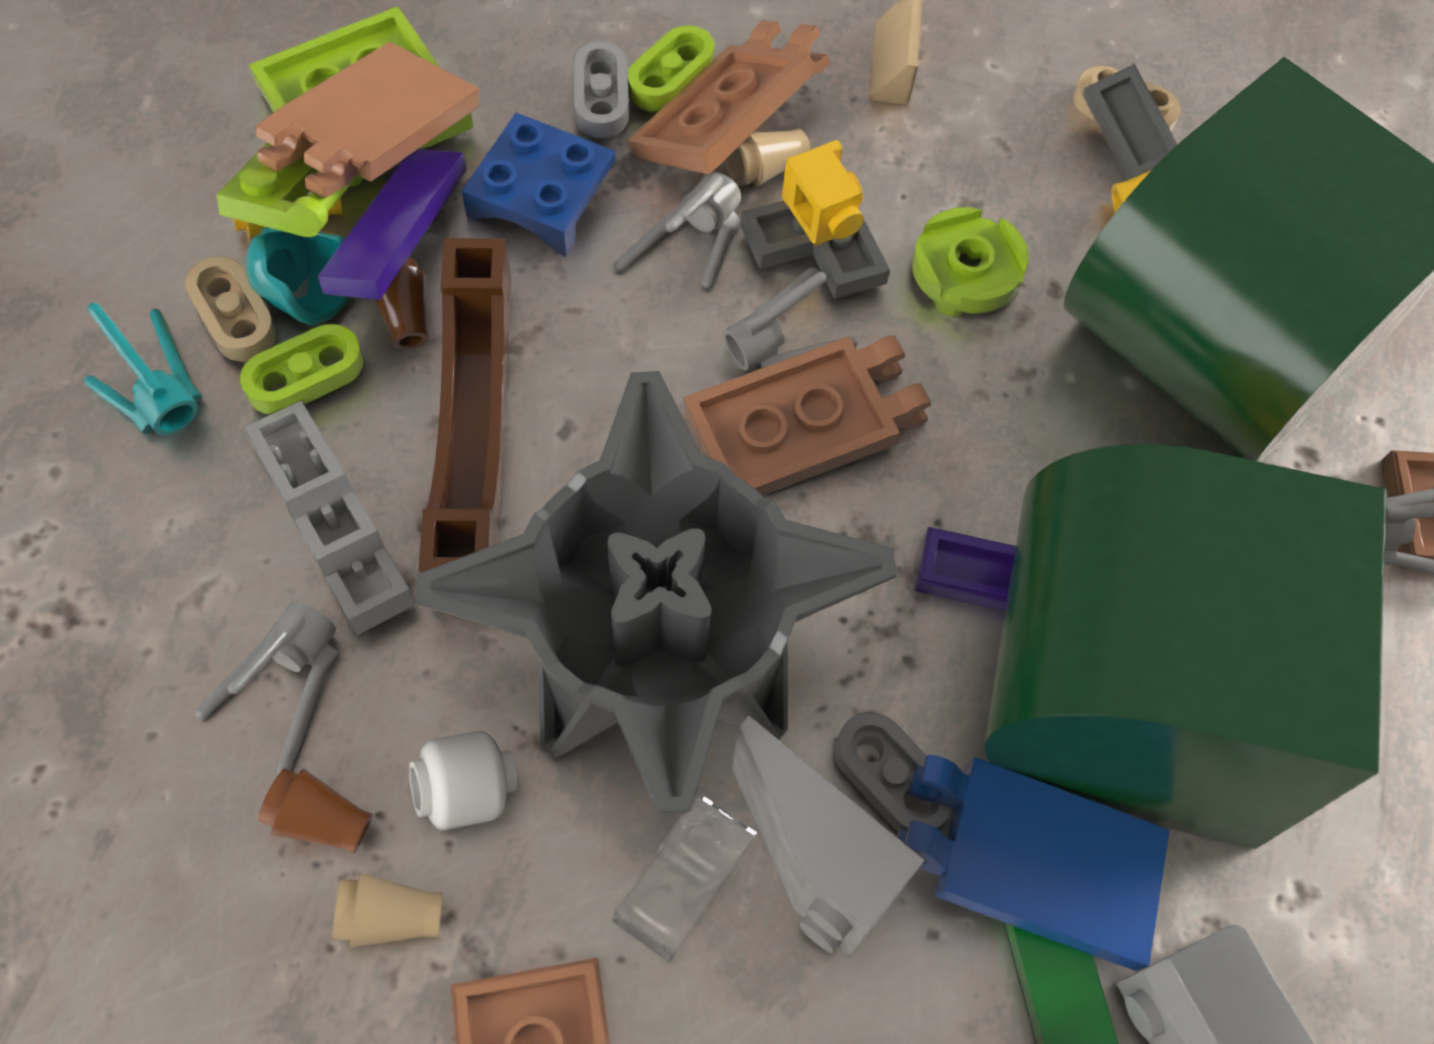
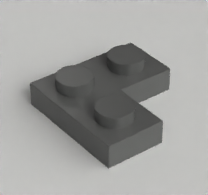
M784 200L741 212L740 227L760 269L813 255L820 271L826 275V283L834 299L882 286L888 282L890 268L865 220L860 229L853 235L844 239L834 238L814 246Z

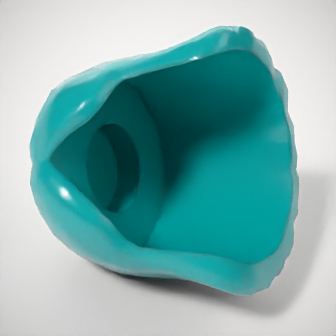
M264 227L260 234L250 241L246 253L245 269L251 288L267 304L289 314L301 323L318 325L321 322H327L343 309L350 297L323 294L318 275L345 238L320 232L314 237H303ZM308 277L307 295L295 298L294 292Z

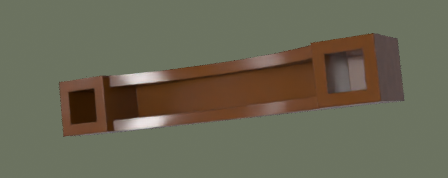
M444 238L440 284L442 293V371L439 425L431 491L427 509H423L419 573L498 544L512 282L505 238Z

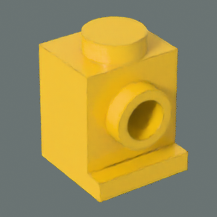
M838 140L786 159L782 198L814 246L834 238H847L857 232L864 222V216L859 211V206L863 199L862 188L856 175L852 171H846L841 164L843 147Z

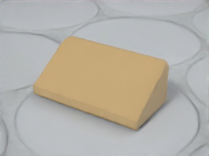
M899 0L877 21L874 30L869 89L870 100L907 105V101H910L918 69L922 0Z

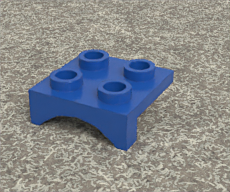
M516 112L462 190L466 217L474 220L496 217L514 222L535 233L556 253L566 257L576 242L575 224L616 161V152Z

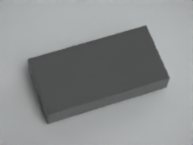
M1135 64L1085 87L1083 97L1126 180L1152 170L1178 145Z

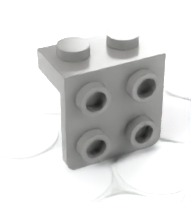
M1238 925L1227 926L1116 983L1125 999L1126 1010L1131 1021L1141 1035L1147 1039L1149 1044H1314L1249 934Z

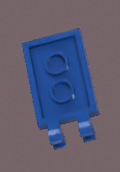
M931 754L926 756L924 767L917 765L914 768L908 793L919 799L954 809L948 838L939 829L914 820L909 823L907 832L900 830L897 835L899 840L925 860L919 869L939 876L934 894L935 897L1134 971L1149 967L1170 833L1169 829L976 757L965 764L963 772L952 761Z

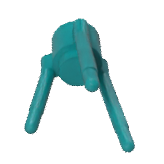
M90 303L88 305V312L138 377V380L132 388L134 403L95 376L89 375L85 378L86 386L131 418L144 435L151 433L153 430L158 435H172L190 425L199 412V405L197 403L202 399V395L188 376L159 309H152L149 315L173 375L166 374L161 370L151 371L101 306L97 303Z

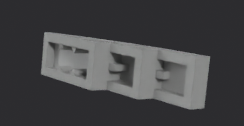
M302 401L244 426L251 443L356 636L417 605L409 586L384 547L376 527L354 493L346 473Z

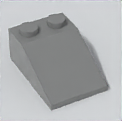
M748 716L739 726L732 770L792 907L803 917V920L799 923L801 929L812 941L827 952L834 953L839 948L850 957L925 860Z

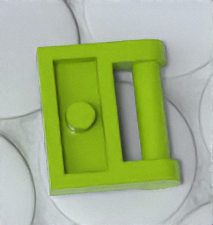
M266 143L263 147H269L271 144ZM256 153L217 193L219 215L303 237H314L328 222L327 212L348 187L359 185L364 178L356 174L347 186L326 198L314 192L306 196L310 190L305 188V177L311 173H317L318 170L305 164L304 156L276 172L258 162V154Z

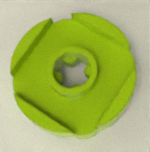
M958 207L936 214L925 224L923 233L917 238L911 262L912 271L919 287L928 297L934 300V305L939 312L952 317L960 316L964 312L971 314L986 313L999 309L1015 299L1023 283L1024 274L1028 266L1029 251L1023 236L1010 222L1000 217L997 224L990 219L982 218L983 210ZM967 253L970 259L980 258L982 262L979 263L978 267L967 266L959 261L960 254Z

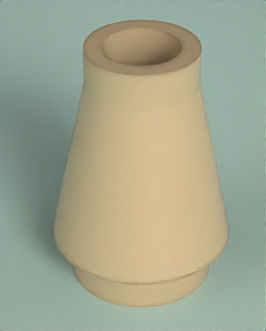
M799 128L790 131L753 132L725 160L730 177L737 185H748L749 187L756 188L784 172L786 159L810 150V143L805 132Z
M359 873L358 880L340 879L335 905L332 939L351 940L350 948L418 937H438L443 893L427 892L363 873Z

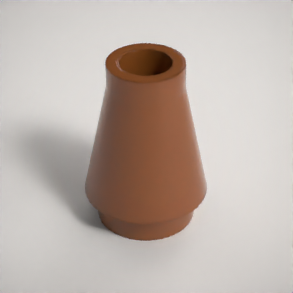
M284 768L277 775L265 796L259 811L258 821L272 827L271 835L337 847L354 854L369 828L373 814L357 807L306 769H302L297 774Z

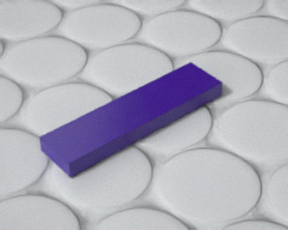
M417 149L403 159L318 275L323 294L374 300L382 298L466 172L467 168L463 152Z

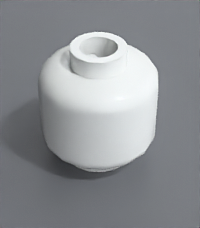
M474 731L432 739L421 749L419 760H413L409 764L410 790L415 811L419 818L428 816L434 826L440 830H450L497 819L504 812L507 793L515 792L518 786L517 769L511 751L500 752L493 737L484 731Z

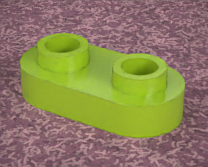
M691 25L675 27L667 32L629 67L628 96L637 107L647 111L661 110L714 60L715 42L713 37L706 30Z
M337 324L321 325L250 358L242 368L240 383L249 403L256 410L265 414H272L299 401H302L303 404L309 403L349 384L360 374L364 358L358 339L350 329ZM333 359H340L339 362L331 366H325L327 362ZM286 385L279 390L270 391L274 386Z

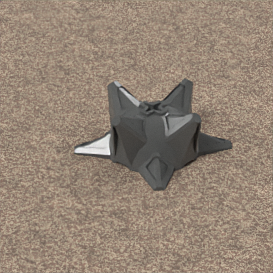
M659 371L631 372L600 460L579 470L569 483L556 493L543 508L535 512L522 535L417 574V604L528 638L537 654L540 746L553 757L562 756L618 722L658 813L670 815L684 814L691 811L718 719L739 728L743 721L750 716L778 740L788 730V640L795 622L896 578L897 572L893 548L786 520L773 500L762 496L756 489L736 476L726 464L701 454Z

